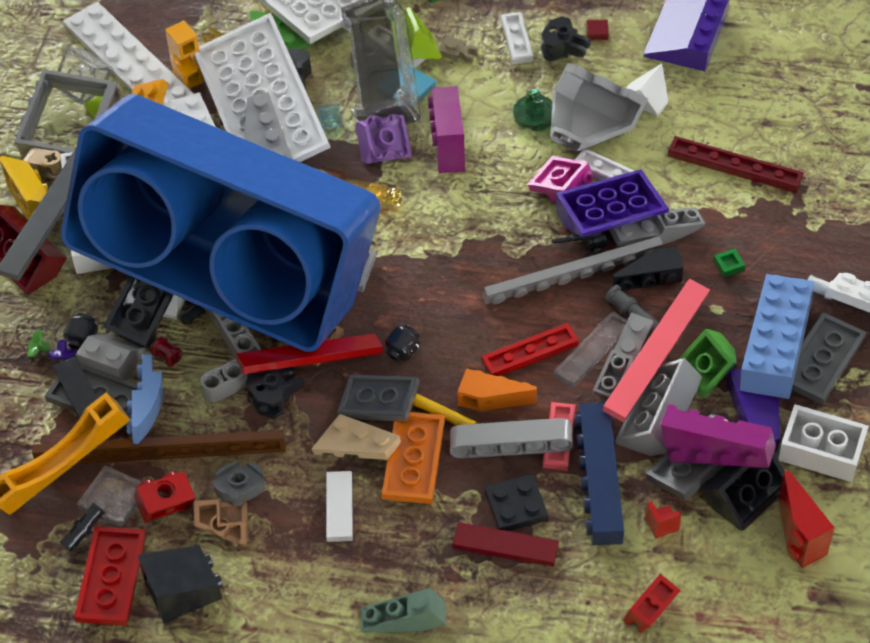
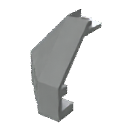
M567 63L553 91L550 139L578 152L634 129L648 98L632 89L621 87L605 77L594 75L578 65Z

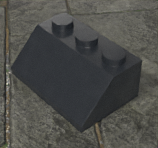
M773 453L769 468L725 465L700 489L714 511L737 529L743 531L779 497L785 471Z

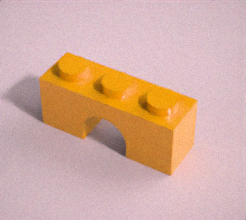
M185 20L166 28L173 74L188 89L204 83V76L194 55L200 52L195 32Z

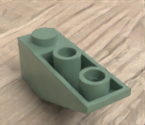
M431 588L361 607V631L363 633L426 631L446 625V601Z

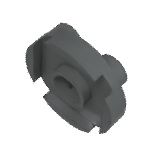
M233 462L221 467L216 472L215 481H213L216 495L222 500L230 501V504L233 506H240L245 501L263 493L265 490L262 469L258 465L246 462L247 466H239L238 462Z

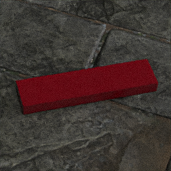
M460 522L457 524L452 543L453 549L550 567L555 566L559 547V540Z

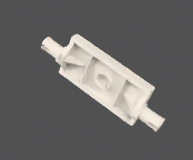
M839 273L831 282L819 279L813 275L809 276L808 280L814 281L813 292L824 295L825 299H835L870 312V281L858 280L849 273Z

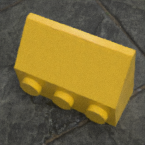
M1 156L0 164L7 188L27 220H29L49 188L46 183L42 184L40 182L42 179L38 170H33L28 162Z

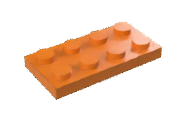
M410 412L407 422L394 421L392 433L399 435L401 443L387 460L382 500L433 504L445 415Z

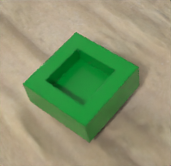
M736 249L714 255L713 262L723 278L745 271L746 265Z

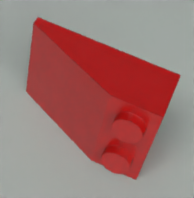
M787 470L783 475L778 502L787 552L793 561H797L801 568L828 555L835 527L793 474Z

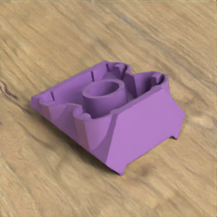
M392 114L384 118L370 116L364 121H357L355 132L357 133L361 153L360 161L364 164L411 157L404 115Z

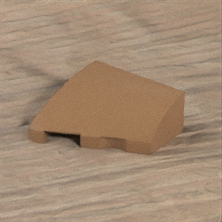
M220 499L194 501V526L240 546H247V501L240 506H233L230 502H220Z

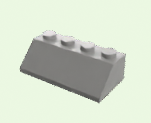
M685 358L661 365L623 423L615 440L617 445L648 456L667 453L660 426L668 404L676 405L677 410L688 412L702 379V376Z

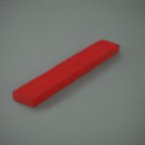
M375 333L325 340L318 349L311 352L303 351L290 345L236 353V361L243 374L381 354L383 352V345Z

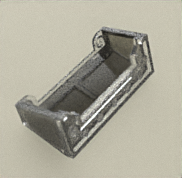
M360 0L341 7V25L350 33L359 101L355 102L354 108H352L355 120L364 121L370 116L384 118L392 114L404 115L405 123H414L422 120L406 11L396 0Z

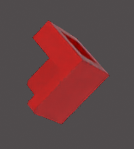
M650 501L647 502L645 519L656 539L679 531L681 514L679 511L673 512L670 505L656 509L654 503Z

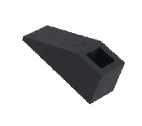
M671 246L653 249L613 275V286L619 285L621 291H628L630 289L650 288L657 285L682 282L684 266L678 247Z

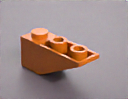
M466 369L457 391L458 406L482 412L536 404L537 386L526 382L521 383L509 380L503 376L486 374L479 370Z

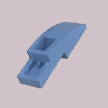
M152 354L142 355V365H137L138 379H142V382H137V390H132V400L127 401L128 416L132 415V419L127 423V432L133 435V444H139L147 435L157 419L163 398L162 371L153 372Z

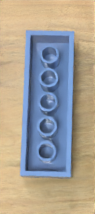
M766 274L741 369L740 391L790 399L812 304L814 281Z

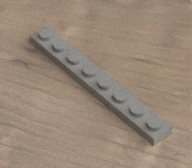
M660 236L487 286L484 287L482 298L485 305L489 303L499 304L505 301L506 298L513 296L520 298L530 291H543L549 288L550 285L557 283L564 285L577 277L582 279L590 277L597 271L608 272L621 264L628 266L653 249L662 248L663 242Z

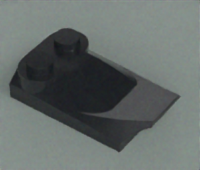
M129 276L103 327L118 337L148 348L155 341L156 330L174 295Z

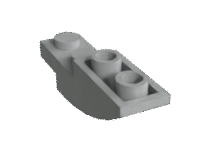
M692 207L669 210L668 213L654 216L652 219L636 221L609 229L618 247L660 236L663 244H666L704 227L705 222L697 208Z
M634 313L630 314L614 350L612 349L594 386L593 393L606 398L610 397L645 345L654 325L653 320Z

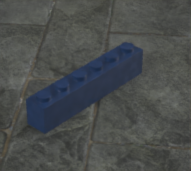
M605 403L579 404V414H574L575 429H580V434L576 436L577 449H582V455H579V470H584L585 475L581 477V490L587 494V498H583L584 514L589 513V520L585 521L586 536H591L592 545L623 544L624 538L611 415L602 411Z

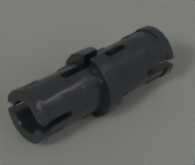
M93 502L80 519H76L73 522L75 525L60 543L67 550L73 552L85 536H89L92 533L91 529L106 512Z

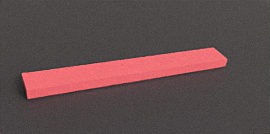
M691 279L687 281L604 404L602 411L623 423L625 422L708 296L710 289Z

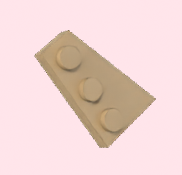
M339 414L312 447L314 455L322 456L323 453H334L335 457L353 454L358 455L359 458L388 460L401 443L399 435Z

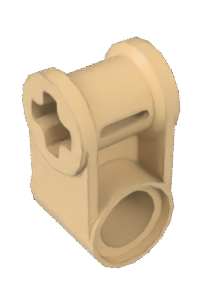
M31 147L23 161L30 164L33 170H38L41 178L55 180L62 170L61 154L55 150Z

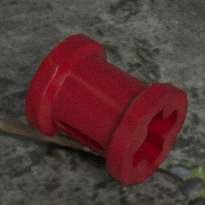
M163 336L159 337L150 349V353L155 357L158 356L163 359L168 367H174L183 355L182 349L179 347L175 348L169 344L167 338Z

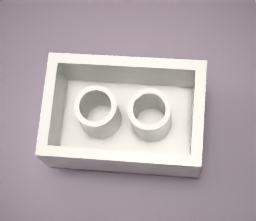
M794 404L783 437L778 460L852 482L868 425Z

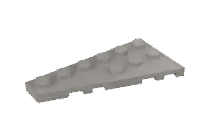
M269 92L248 97L244 139L292 159Z

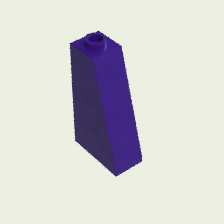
M741 369L729 371L727 387L739 420L771 427L776 446L774 453H776L780 441L779 397L740 391Z

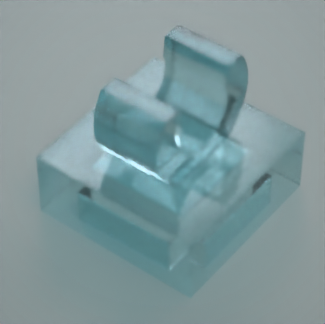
M339 103L317 106L319 122L323 129L342 127Z

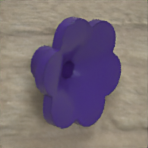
M58 340L57 349L47 352V357H51L52 360H68L76 357L77 351L73 348H67L66 340Z

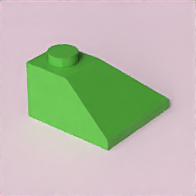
M705 329L679 358H685L702 376L697 391L702 398H705L737 363L735 349L720 332Z

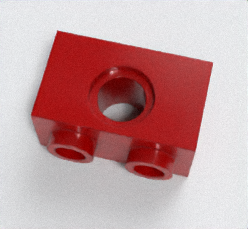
M184 471L179 473L169 472L162 476L161 479L155 481L151 479L145 480L136 487L133 496L144 523L192 508L196 498ZM165 492L169 497L162 498L158 493Z

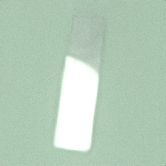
M612 311L554 370V376L574 388L618 342L627 320Z

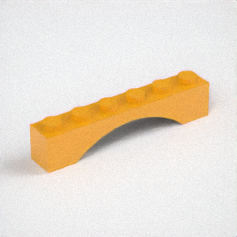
M107 392L85 409L76 425L55 446L34 460L1 474L0 509L9 515L14 513L128 423L130 419L119 403Z

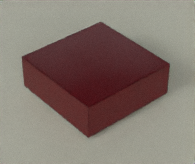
M608 20L586 21L587 38L591 40H608Z

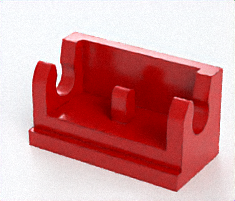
M660 573L629 609L623 621L627 625L634 621L639 625L638 632L643 633L646 628L649 629L681 590Z

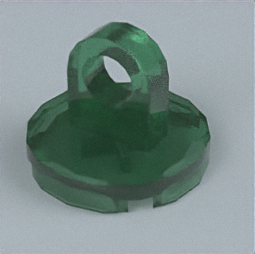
M536 87L527 90L526 96L518 99L514 104L513 118L515 123L523 129L530 128L531 131L547 129L551 126L552 100L543 96Z

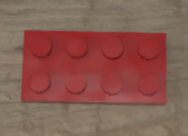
M94 527L75 610V622L128 626L140 570L137 556L143 554L147 536L146 530Z

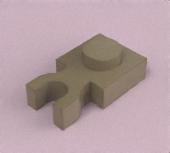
M448 36L444 38L438 48L444 58L454 61L462 58L471 64L474 61V55H478V47L466 46V41Z

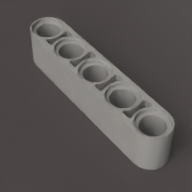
M564 418L458 425L450 430V454L456 458L564 452L570 450L573 446L572 423Z

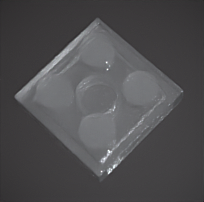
M105 465L78 501V509L86 512L94 502L106 512L101 517L102 520L122 528L137 507L133 496L136 487L141 481Z

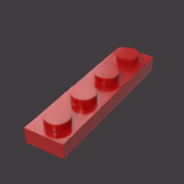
M566 323L481 356V362L488 374L502 376L579 346V339L570 325Z

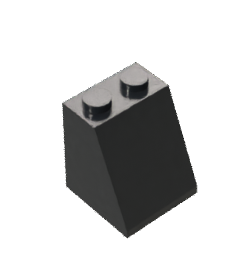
M200 545L145 553L137 556L145 585L163 624L222 599L220 589L224 585L219 573L213 574L211 569L214 567L212 559L208 552L203 553Z

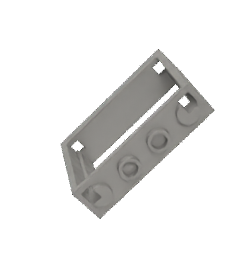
M43 69L39 80H36L35 91L29 98L27 111L22 115L20 129L15 133L16 139L14 144L19 153L26 155L31 147L55 150L60 154L74 152L75 149L32 141L52 88L103 97L95 116L96 119L120 100L122 93L118 83Z

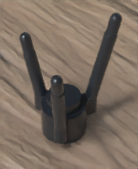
M604 231L584 237L577 234L552 240L553 244L583 240L585 248L592 251L580 259L602 253L601 248L607 245Z

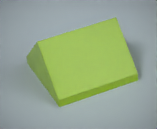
M408 7L404 17L401 37L409 58L439 60L442 58L433 34L411 7Z

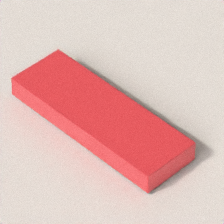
M551 402L549 419H568L572 423L573 433L576 405ZM570 450L544 453L543 468L568 471Z

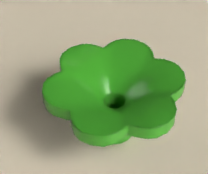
M42 330L35 331L28 344L29 351L27 356L29 358L36 357L39 350L43 352L49 350L50 344L43 342L44 332Z

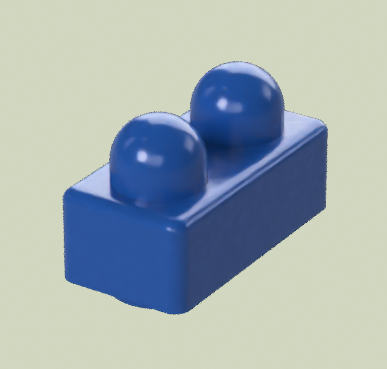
M129 94L82 128L79 133L61 227V238L63 243L76 253L300 350L311 352L320 347L353 307L379 218L381 205L377 196L368 190L137 94Z

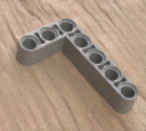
M204 308L235 358L206 372L201 377L200 383L203 398L208 402H217L247 388L248 374H243L236 361V353L261 350L247 326Z

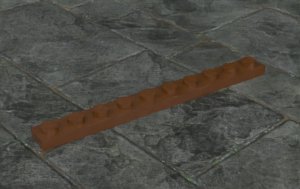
M275 429L185 436L169 435L167 437L147 436L139 444H133V439L119 438L117 440H105L76 464L286 452L284 430ZM57 443L33 444V458L41 456Z

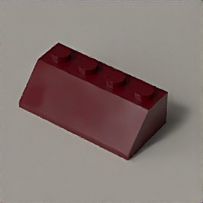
M1 204L0 263L28 222L14 206ZM46 238L20 280H11L25 294L30 295L57 277L67 257Z

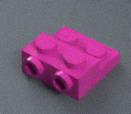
M552 156L528 183V187L532 192L548 194L550 201L557 202V192L592 183L593 174L588 162Z

